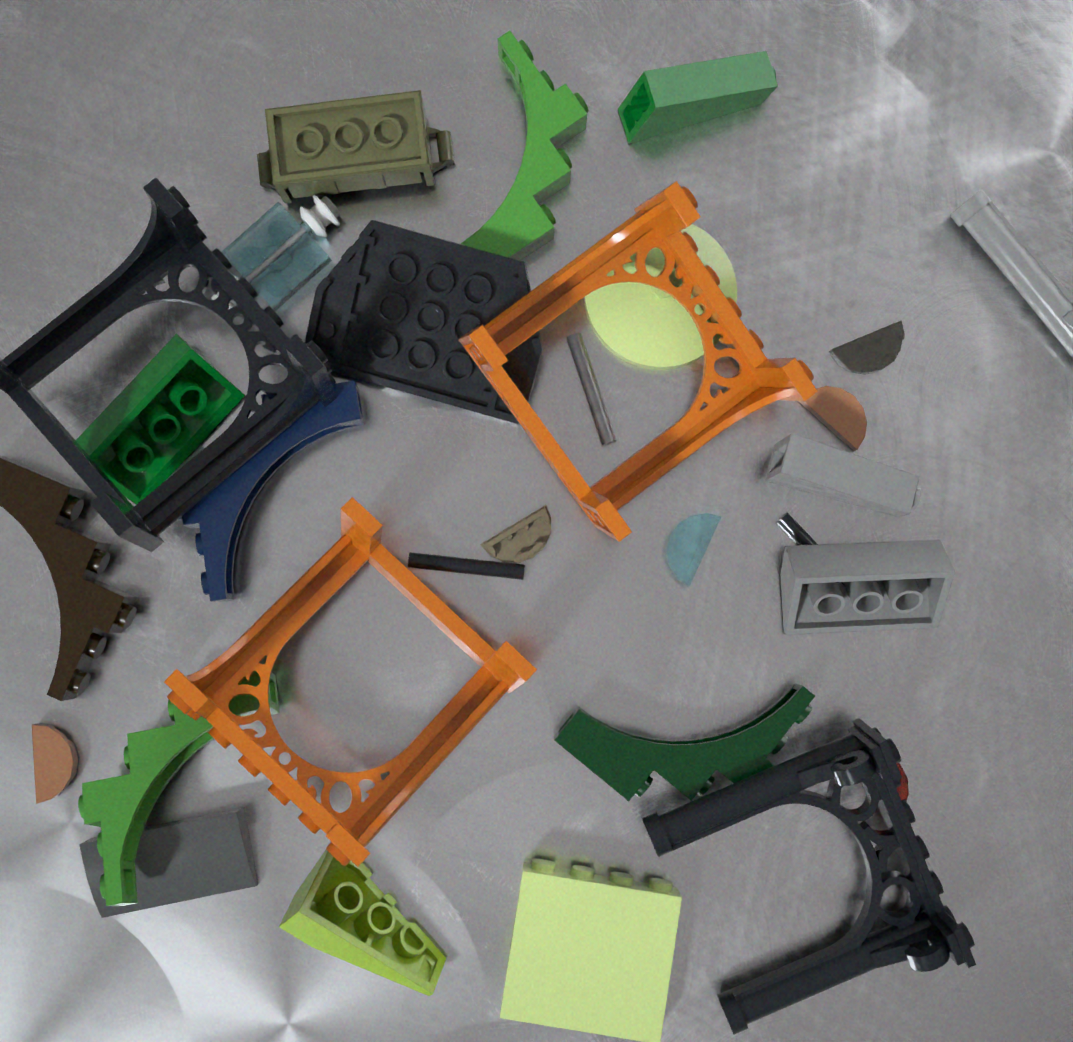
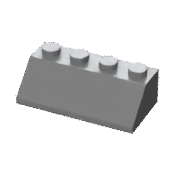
M941 540L785 546L780 574L785 635L938 628L955 573Z

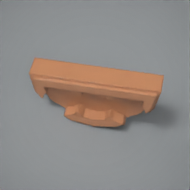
M824 386L816 388L818 392L806 401H799L853 451L858 450L865 438L867 420L864 408L854 395L842 388Z
M38 723L32 724L36 804L58 797L67 788L71 779H74L78 765V756L72 740L69 741L62 732L56 729L57 727Z

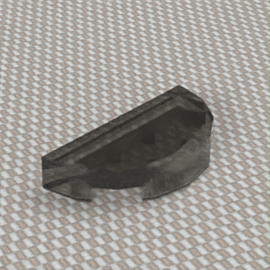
M902 320L833 348L829 353L839 366L849 372L862 375L879 372L894 362L901 350L902 340H904L905 336Z

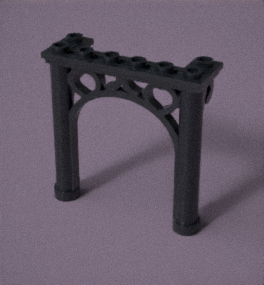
M860 718L852 721L854 726L848 729L849 734L659 816L655 812L642 818L658 857L766 810L786 804H807L826 810L840 819L851 830L860 846L866 867L867 886L863 907L854 925L834 944L717 994L733 1035L748 1029L747 1024L876 968L908 960L913 970L927 972L942 967L948 962L950 957L958 966L963 963L968 968L976 965L970 950L971 947L975 946L974 940L963 922L957 924L948 906H943L939 896L944 893L942 884L935 872L928 869L925 859L930 857L928 849L919 835L915 836L911 823L915 822L914 814L905 799L901 800L897 791V787L901 786L900 779L902 778L896 764L901 762L899 751L892 739H885L876 727L871 728ZM829 780L826 796L804 790ZM862 782V787L866 793L863 804L856 809H847L840 805L842 787ZM878 807L886 824V830H875L866 822L867 819L873 816ZM894 850L898 854L906 875L899 871H888L887 869L888 858ZM894 884L903 885L907 895L906 904L903 908L894 912L884 909L880 905L884 891ZM877 916L890 924L869 933Z

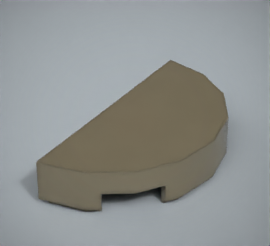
M544 505L480 545L491 557L506 563H521L534 558L545 547L551 534V517L547 506Z

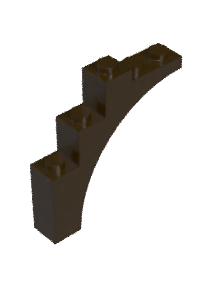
M0 456V506L12 515L32 537L45 559L57 592L61 636L55 673L47 695L60 701L75 699L77 695H81L89 684L91 675L88 671L93 659H97L104 650L107 640L104 637L105 632L122 633L124 628L127 629L131 625L136 615L137 608L134 607V604L138 597L96 580L97 575L102 574L109 563L110 554L108 551L111 544L70 527L71 522L78 518L83 509L84 501L82 498L85 491Z

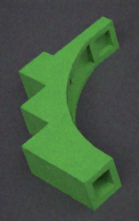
M509 30L497 38L498 55L520 86L528 122L526 147L520 169L505 200L493 216L461 244L521 261L554 239L553 225L556 224V220L546 204L541 206L539 204L570 184L572 163L566 152L562 148H557L586 130L587 113L589 110L582 96L578 92L573 94L566 83L555 90L549 75L544 70L539 72L533 64L532 52L525 41L520 40L518 42Z
M254 671L250 681L245 677L239 685L248 684L257 687L260 683V676ZM272 672L268 691L271 715L280 713L276 675ZM244 694L233 698L229 709L235 715L248 716L259 709L260 703L256 697ZM168 700V712L171 720L175 721V725L127 734L128 746H125L123 755L125 765L130 770V774L82 783V795H80L78 800L79 813L84 819V824L101 827V832L97 837V848L100 856L103 857L104 874L100 877V892L102 897L106 899V906H126L138 903L135 858L146 821L169 780L192 755L214 739L208 733L213 726L201 716L195 721L187 714L185 715L170 700Z

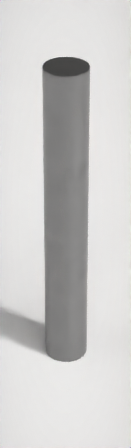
M581 333L572 334L567 337V341L602 446L611 444L617 440Z

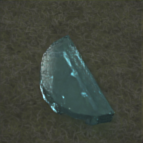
M709 513L692 515L678 523L669 535L665 550L668 565L675 578L687 587L690 586L721 516Z

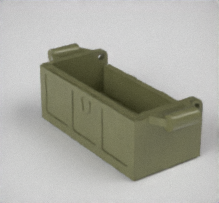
M421 90L265 109L269 150L257 154L260 186L276 189L284 203H292L293 198L313 195H333L341 192L374 188L382 189L390 186L422 183L421 172H424L427 186L435 185L433 173L445 165L454 163L451 132L427 127ZM436 136L439 162L432 163L429 142V137Z

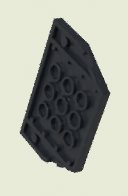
M371 220L359 234V238L341 256L342 259L329 275L324 277L316 287L304 343L307 344L312 340L322 350L328 359L326 363L332 372L519 424L458 339L474 328L481 325L485 326L531 291L526 262ZM540 331L505 355L508 361L502 365L528 403L543 351Z

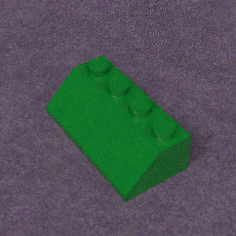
M176 333L76 441L120 492L137 505L169 478L245 395Z

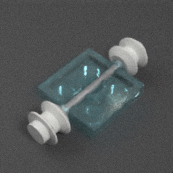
M313 195L315 205L310 210L302 206L300 207L301 219L304 221V223L301 222L300 224L277 202L222 251L231 264L242 274L239 278L244 277L275 311L332 261L329 255L311 237L313 233L318 236L327 237L325 229L330 223L337 226L340 225L336 217L341 213L326 196L320 200L316 195ZM219 292L217 293V295L214 294L211 297L212 300H215L219 296ZM231 302L229 303V309L235 307Z

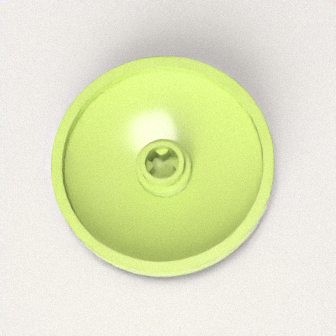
M693 224L680 230L682 233H688L693 238L698 247L697 256L704 266L709 265L716 272L720 279L718 287L726 298L730 297L736 303V277L732 264L723 248L712 236ZM653 248L647 254L645 266L649 275L657 277L663 271L665 257L659 248ZM636 253L630 257L633 262L622 266L626 272L631 274L636 272ZM673 269L669 280L675 287H679L682 284V279L678 280L676 278L675 269ZM610 271L607 276L614 275V271ZM633 282L616 283L601 287L584 297L587 317L598 339L610 352L629 364L645 369L668 370L686 366L704 356L702 340L690 314L676 299L658 288ZM697 304L694 309L695 313L701 315L703 310ZM716 334L712 339L714 346L717 345L718 339L721 338L719 334Z

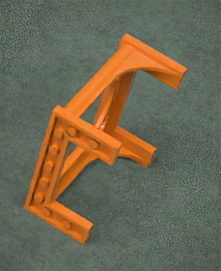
M677 181L634 209L636 214L485 326L481 325L474 328L458 339L592 524L618 542L632 533L618 513V510L723 430L777 400L806 401L818 392L811 382L814 376L803 361L797 360L795 357L766 358L761 350L764 348V345L759 336L753 330H747L740 319L742 312L738 305L730 297L726 298L718 287L720 279L716 272L709 265L704 266L697 256L698 247L693 238L688 233L680 231L690 226L701 216L696 210L698 204L694 195L685 186L681 187ZM653 248H659L665 257L663 271L657 277L649 275L645 266L647 254ZM636 253V272L631 274L626 272L622 266L633 262L630 257ZM673 269H675L676 278L678 280L682 279V284L679 287H675L669 280ZM610 271H614V275L607 276ZM625 282L650 285L676 299L686 309L696 324L704 351V370L701 385L693 403L678 421L589 487L503 369L502 365L508 361L505 355L583 297L601 287ZM697 304L703 310L701 315L695 313L694 309ZM719 334L721 338L718 340L726 344L728 348L716 349L712 342L713 337ZM721 357L735 359L740 367L738 374L730 378L720 376L714 369L716 360ZM713 383L722 387H728L723 393L722 390H718L714 397L710 394V386ZM705 403L706 406H704L702 409H700L701 406H702V404Z
M352 497L340 508L341 538L234 644L199 671L185 676L176 669L164 681L172 689L166 697L178 709L195 721L201 716L213 726L208 733L223 748L226 749L232 744L243 754L238 762L249 773L256 777L262 772L272 782L268 791L284 806L291 800L303 812L297 818L312 833L316 834L320 829L326 833V837L331 841L326 850L344 867L350 861L358 867L368 857L370 852L366 846L503 695L506 692L510 694L537 670L507 641L495 651L381 544L383 525ZM368 561L481 668L398 756L381 766L365 771H329L300 758L283 741L274 725L270 712L268 697L269 681L274 663L285 644ZM267 656L265 665L260 664V662ZM254 671L260 676V683L257 687L248 684L239 685L245 677L250 681ZM239 695H252L259 700V709L248 716L235 715L229 709L231 700ZM260 721L266 727V733L258 738L255 737L258 732L254 729L242 730L239 726L250 725ZM276 747L271 756L263 748ZM282 753H289L291 755V761L286 765L281 764L279 761ZM296 767L297 780H295L289 774V772L293 771ZM390 772L389 775L384 780H382L381 774ZM312 776H317L324 782L320 796L321 803L316 800V788L313 785L308 788L307 782ZM364 779L370 780L375 786L365 791L369 796L364 802H361L362 795L358 784ZM340 781L349 785L352 793L349 808L341 813L336 812L332 808L329 800L332 786Z

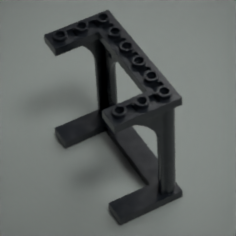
M154 178L143 187L151 201V216L142 238L125 261L101 283L4 359L0 358V389L11 397L97 496L90 504L119 537L150 552H153L164 543L159 536L163 531L319 401L326 407L337 398L332 386L336 381L330 374L332 370L326 363L328 359L322 350L312 340L305 344L297 334L288 338L280 329L284 323L269 305L262 309L254 300L258 294L244 277L236 280L228 271L233 266L218 248L211 252L203 243L207 237L197 225L199 222L188 209L190 205L183 195L174 186L167 190L157 178ZM187 267H194L199 273L198 285L191 292H184L179 287L180 274ZM168 275L170 288L166 291L157 290L155 287L165 283L163 278ZM209 278L211 279V289L214 294L217 295L219 292V296L215 300H209L204 295L209 285ZM166 301L197 305L223 319L241 340L249 366L247 395L239 414L228 429L137 505L133 506L31 388L110 325L134 309ZM231 302L235 307L229 309V303ZM237 316L244 317V321L240 325L233 323L234 318ZM253 326V328H254L256 331H249V330H250L251 327ZM263 343L265 344L262 345L264 350L270 353H277L278 355L271 354L259 357L255 353V347ZM268 365H279L288 371L287 378L277 384L262 381L259 378V373L263 367ZM260 391L276 395L271 400L266 396L265 401L261 405L256 400V396Z

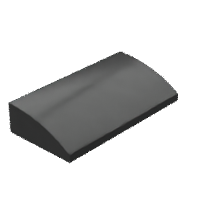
M245 807L144 827L135 858L138 900L136 904L106 906V899L102 897L100 892V877L104 874L103 857L100 856L97 848V837L90 838L79 844L88 884L102 918L258 885Z

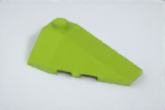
M325 850L295 893L279 928L312 948L422 994L431 996L436 988L446 957L416 923H409L394 906L397 901L389 892L384 894L370 878L373 874L363 863L357 867L350 861L344 867Z

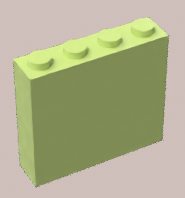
M533 859L532 864L523 863L502 993L500 1018L641 1042H661L682 901L678 888L673 887V882L660 878H650L649 883L633 881V875L623 872H610V877L594 874V869L581 865H572L571 870L555 868L556 864L554 862L544 859Z

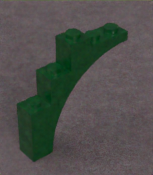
M794 683L780 700L750 722L712 737L678 741L649 739L626 733L603 723L577 706L554 735V741L627 801H630L634 795L641 797L653 781V778L650 777L653 771L657 772L692 801L696 795L701 797L709 790L715 780L712 774L716 770L732 783H735L775 766L766 758L770 753L773 755L777 754L786 744L789 738L786 733L795 722L800 724L810 714L813 708L810 702L814 699L815 695L804 686Z

